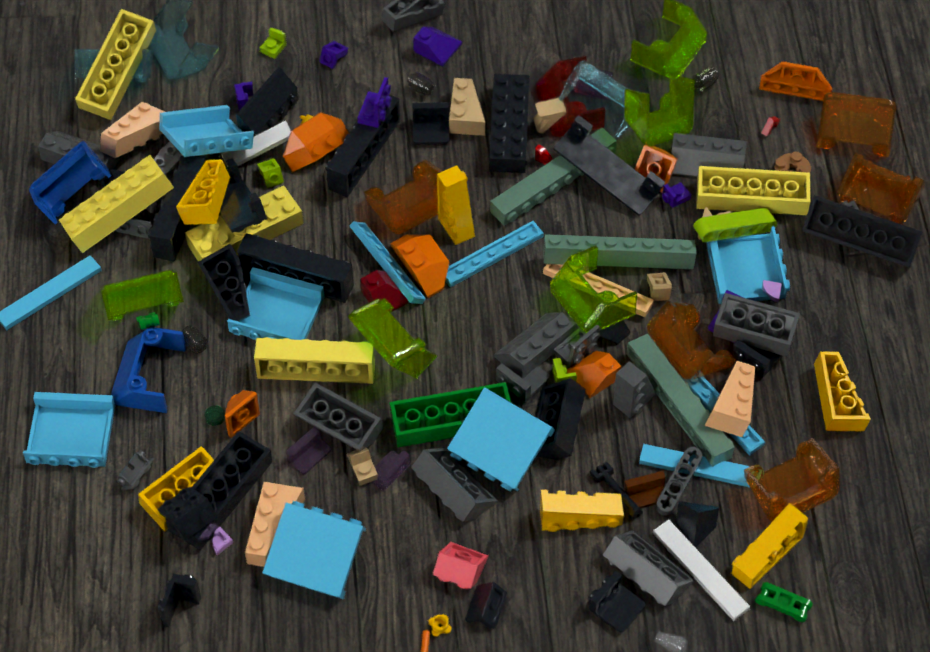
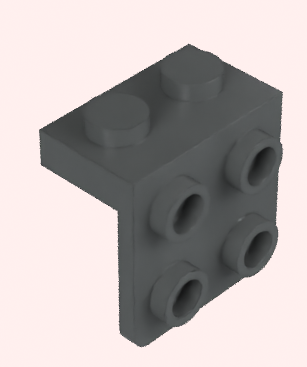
M596 325L588 333L579 327L553 350V354L561 358V361L569 368L575 363L579 364L587 352L591 353L597 347L596 343L600 337L601 327Z
M502 363L496 368V381L499 383L506 382L507 389L525 403L549 380V374L539 366L523 379Z

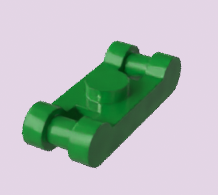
M155 312L136 317L141 330L160 325L158 315Z
M763 582L760 588L761 593L755 599L757 604L773 608L794 617L799 622L804 623L808 617L807 611L811 610L813 605L810 600L771 583ZM769 594L775 595L774 599L768 597ZM794 605H799L800 609L794 608Z

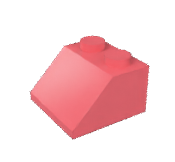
M450 542L439 552L433 575L437 576L441 581H451L460 588L471 589L477 583L488 555Z

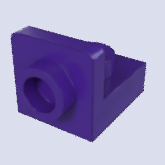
M333 41L322 47L319 62L333 69L336 67L337 59L347 55L349 48Z
M252 82L234 84L239 111L248 102V96L254 95Z
M681 182L672 187L665 184L663 186L662 198L674 208L690 200L691 194Z

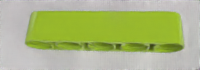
M759 208L702 217L694 223L693 227L703 242H711L767 233L771 231V227L777 226V222L768 208Z

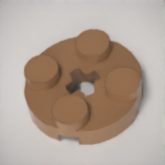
M800 152L784 154L776 159L774 171H789V168H795L796 172L811 173L809 161Z

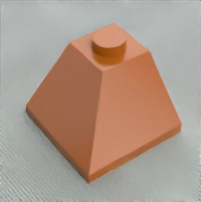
M647 144L643 146L635 170L645 178L652 171L665 181V184H668L678 159L663 149Z
M595 351L585 357L579 364H575L567 369V373L576 372V382L585 388V394L592 398L615 382L616 373L621 369V365L610 353Z
M242 390L240 393L233 395L228 402L225 420L230 438L260 415L256 392Z

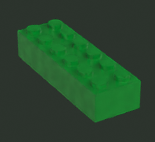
M506 382L390 402V415L397 448L454 438L484 387L511 403Z

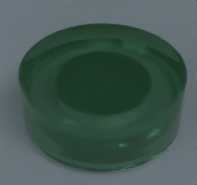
M216 405L207 408L205 411L206 422L212 426L222 424L225 420L223 408Z

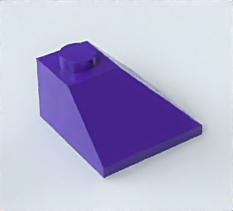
M422 27L413 37L414 52L441 66H444L462 45V41L434 27Z

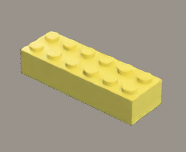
M123 9L120 10L75 98L78 108L112 120L156 32L154 21Z
M149 155L117 179L111 181L103 189L97 191L89 199L80 203L75 209L66 213L59 221L71 240L84 253L174 187L152 156Z
M699 166L696 209H705L707 207L708 210L746 211L768 208L774 214H808L810 206V173Z
M281 186L259 197L267 219L263 220L260 224L251 225L243 231L232 233L220 215L216 224H202L185 232L187 245L198 262L230 243L238 255L237 250L246 233L271 240L302 225V210L286 187Z
M269 337L256 339L254 360L257 379L373 384L375 369L374 343L364 341H314L309 339L291 340L289 338L271 339Z

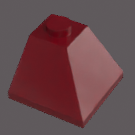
M375 270L360 278L361 292L380 317L410 303L385 271Z

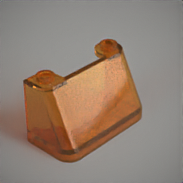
M826 93L823 97L816 147L830 149L835 146L836 141L872 145V152L875 155L889 157L896 113L895 102L888 99L844 93Z
M855 152L837 191L840 200L843 202L847 201V203L855 201L860 206L892 218L891 221L899 224H902V222L906 223L925 187L924 180L918 177L911 180L910 176L907 175L905 177L875 165L873 161L869 160L868 162L863 159V155Z
M425 159L414 166L412 171L413 181L384 195L380 188L372 187L364 191L365 198L390 231L395 234H402L438 214L437 174L442 172V170Z
M668 300L648 322L647 331L681 377L693 380L729 368L736 361L735 357L727 350H720L713 354L694 330L700 322V313L693 304Z
M813 438L798 445L795 458L764 471L760 465H752L744 469L745 480L771 523L789 503L800 512H805L834 498L840 489L839 466Z

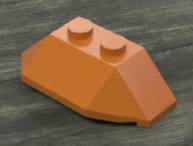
M783 61L761 75L759 90L830 102L832 93L831 85L819 68Z
M320 112L290 132L283 158L291 172H294L317 161L343 144L349 132L342 119Z
M430 234L404 235L390 243L392 249L427 298L444 289L449 260Z

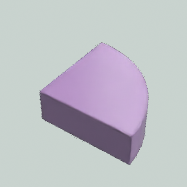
M763 280V291L771 300L779 302L782 283Z
M218 527L214 532L212 541L213 549L217 555L233 543V540L221 527Z

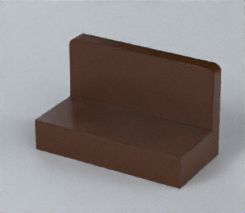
M663 471L625 480L624 491L639 508L655 505L665 487V474Z

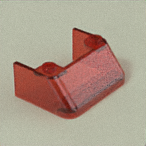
M586 56L556 62L536 82V93L540 102L556 98L563 100L567 113L549 128L550 133L556 137L564 136L578 115L593 126L591 130L604 128L605 107L587 110L585 104L580 101L569 102L562 81L586 77Z

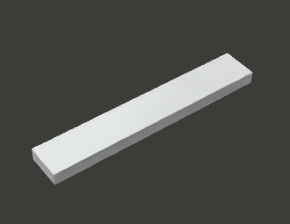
M667 520L653 530L655 537L733 621L750 609V606L670 520Z

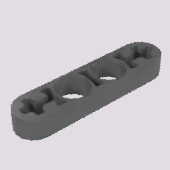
M697 447L686 449L659 496L656 508L661 515L672 514L702 460V452ZM696 454V458H694L691 462V465H689L688 462L690 456ZM687 469L690 474L687 477H681L678 471ZM677 485L680 487V492L672 493L669 487ZM668 497L671 498L669 502V507L667 506L665 509L662 508V505L666 503Z

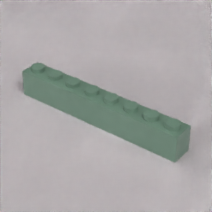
M604 128L591 134L593 138L611 152H616L617 141ZM559 155L491 200L490 212L505 226L509 222L515 221L521 214L530 211L536 204L542 203L551 194H556L565 185L571 184L574 179L584 175V173Z
M545 234L543 246L544 264L693 269L696 258L695 240Z
M645 334L628 342L627 356L637 368L648 376L655 393L695 446L701 450L702 455L713 467L722 461L731 459L735 448L732 440L727 438L723 431L705 426L710 416V411L703 407L699 397L694 395L690 390L689 384L680 377L678 370L671 365L667 355L661 352L656 341L651 339L648 334Z

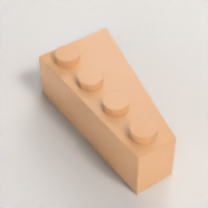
M141 102L101 133L100 152L117 158L132 151L135 146L141 147L145 145L146 141L150 139L156 140L160 138V135L163 134L159 130L160 113L164 111L148 103Z
M736 361L705 426L743 437L751 422L755 366Z
M269 482L263 483L245 551L247 564L265 566L285 503L292 504L293 501L303 504L305 500L303 488Z

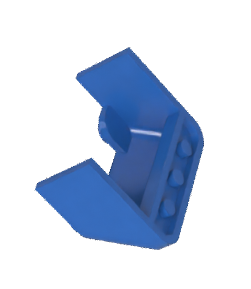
M82 141L41 175L30 186L29 191L35 205L54 224H57L58 221L55 216L58 217L65 211V201L89 180H101L105 176L109 178L111 174L85 141Z
M151 327L127 342L111 395H113L114 402L118 406L167 413L168 409L164 394L146 391L147 382L145 378L139 376L148 346L185 352L186 345L183 332Z

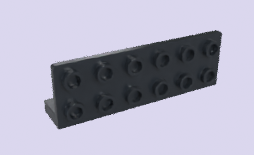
M578 115L574 119L571 128L558 141L553 150L640 216L660 193L666 182L652 171L646 178L589 135L593 126Z
M231 158L226 160L228 165L226 169L230 179L220 209V215L233 233L243 231L251 225H258L263 220H266L267 216L261 199L256 192L251 194L242 180L236 162Z

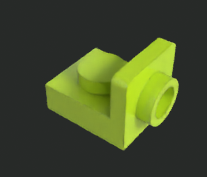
M271 27L269 29V37L260 47V52L275 59L286 46L285 33Z
M274 158L257 164L267 188L284 182L281 168Z
M561 358L553 359L552 371L555 383L568 378L573 379L575 382L577 381L576 372L567 373L566 365H562Z

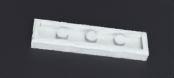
M284 121L253 137V149L224 152L221 155L227 167L226 160L231 158L239 166L288 141L291 130L287 122Z

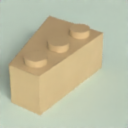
M454 78L449 133L485 136V120L472 79Z

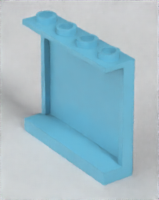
M227 105L160 113L159 130L184 157L253 149L254 132H242L229 119L230 108Z
M771 227L770 234L748 235L706 242L718 304H722L723 295L726 290L753 301L771 300L762 289L763 280L782 283L779 299H786L787 291H790V282L785 277L787 269L786 265L782 263L783 250L779 249L780 237L779 234H776L775 227Z
M252 267L250 271L251 280L246 289L250 316L240 322L228 319L229 332L249 337L252 340L265 337L271 339L289 338L291 340L306 339L324 300V287Z
M484 387L447 449L452 452L450 456L458 461L466 460L469 462L467 464L468 467L475 471L481 469L485 472L484 476L494 482L497 479L502 482L500 486L511 492L514 489L518 492V485L547 437H551L555 430L550 425Z
M34 392L35 410L27 451H23L26 463L32 465L105 467L115 411L113 395Z
M293 501L290 504L286 502L262 573L344 599L346 593L344 587L362 532L366 531V528L361 525V521L350 518V521L342 520L343 516L331 513L329 516L323 514L324 510L312 507L309 510L304 508L302 503Z

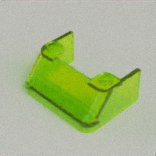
M664 0L662 17L681 25V27L669 43L663 40H656L650 46L633 40L630 61L670 79H677L706 42L707 31L691 7L675 0Z
M670 75L669 93L664 94L660 99V110L649 113L650 94L625 89V121L644 145L654 146L671 140L674 133H690L694 122V79Z
M597 245L570 256L550 282L551 293L581 330L586 333L596 325H599L601 330L636 315V291L620 298L612 291H603L597 294L582 276L597 269Z
M175 269L100 287L108 320L112 321L123 319V315L128 312L161 304H168V307L179 305V302H184Z
M377 298L353 310L348 316L350 321L393 368L417 378L437 358L435 353L425 348L426 343L421 338L412 337L391 314L394 307L386 299L383 298L381 300Z

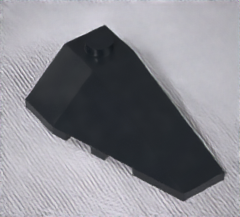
M230 243L202 259L198 264L229 318L240 322L250 316L241 262Z

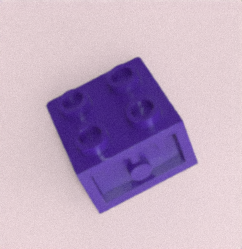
M384 77L378 93L368 91L357 118L359 124L379 128L381 121L385 120V110L391 104V97H389L391 85L388 84L387 77Z

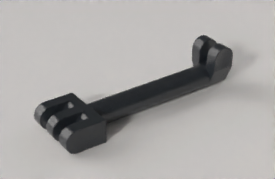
M607 461L602 464L604 469L599 465L596 467L597 472L594 469L589 471L597 483L604 480L616 494H621L622 501L629 508L628 516L631 520L636 519V515L641 516L643 514L638 505L611 477L614 474V469Z

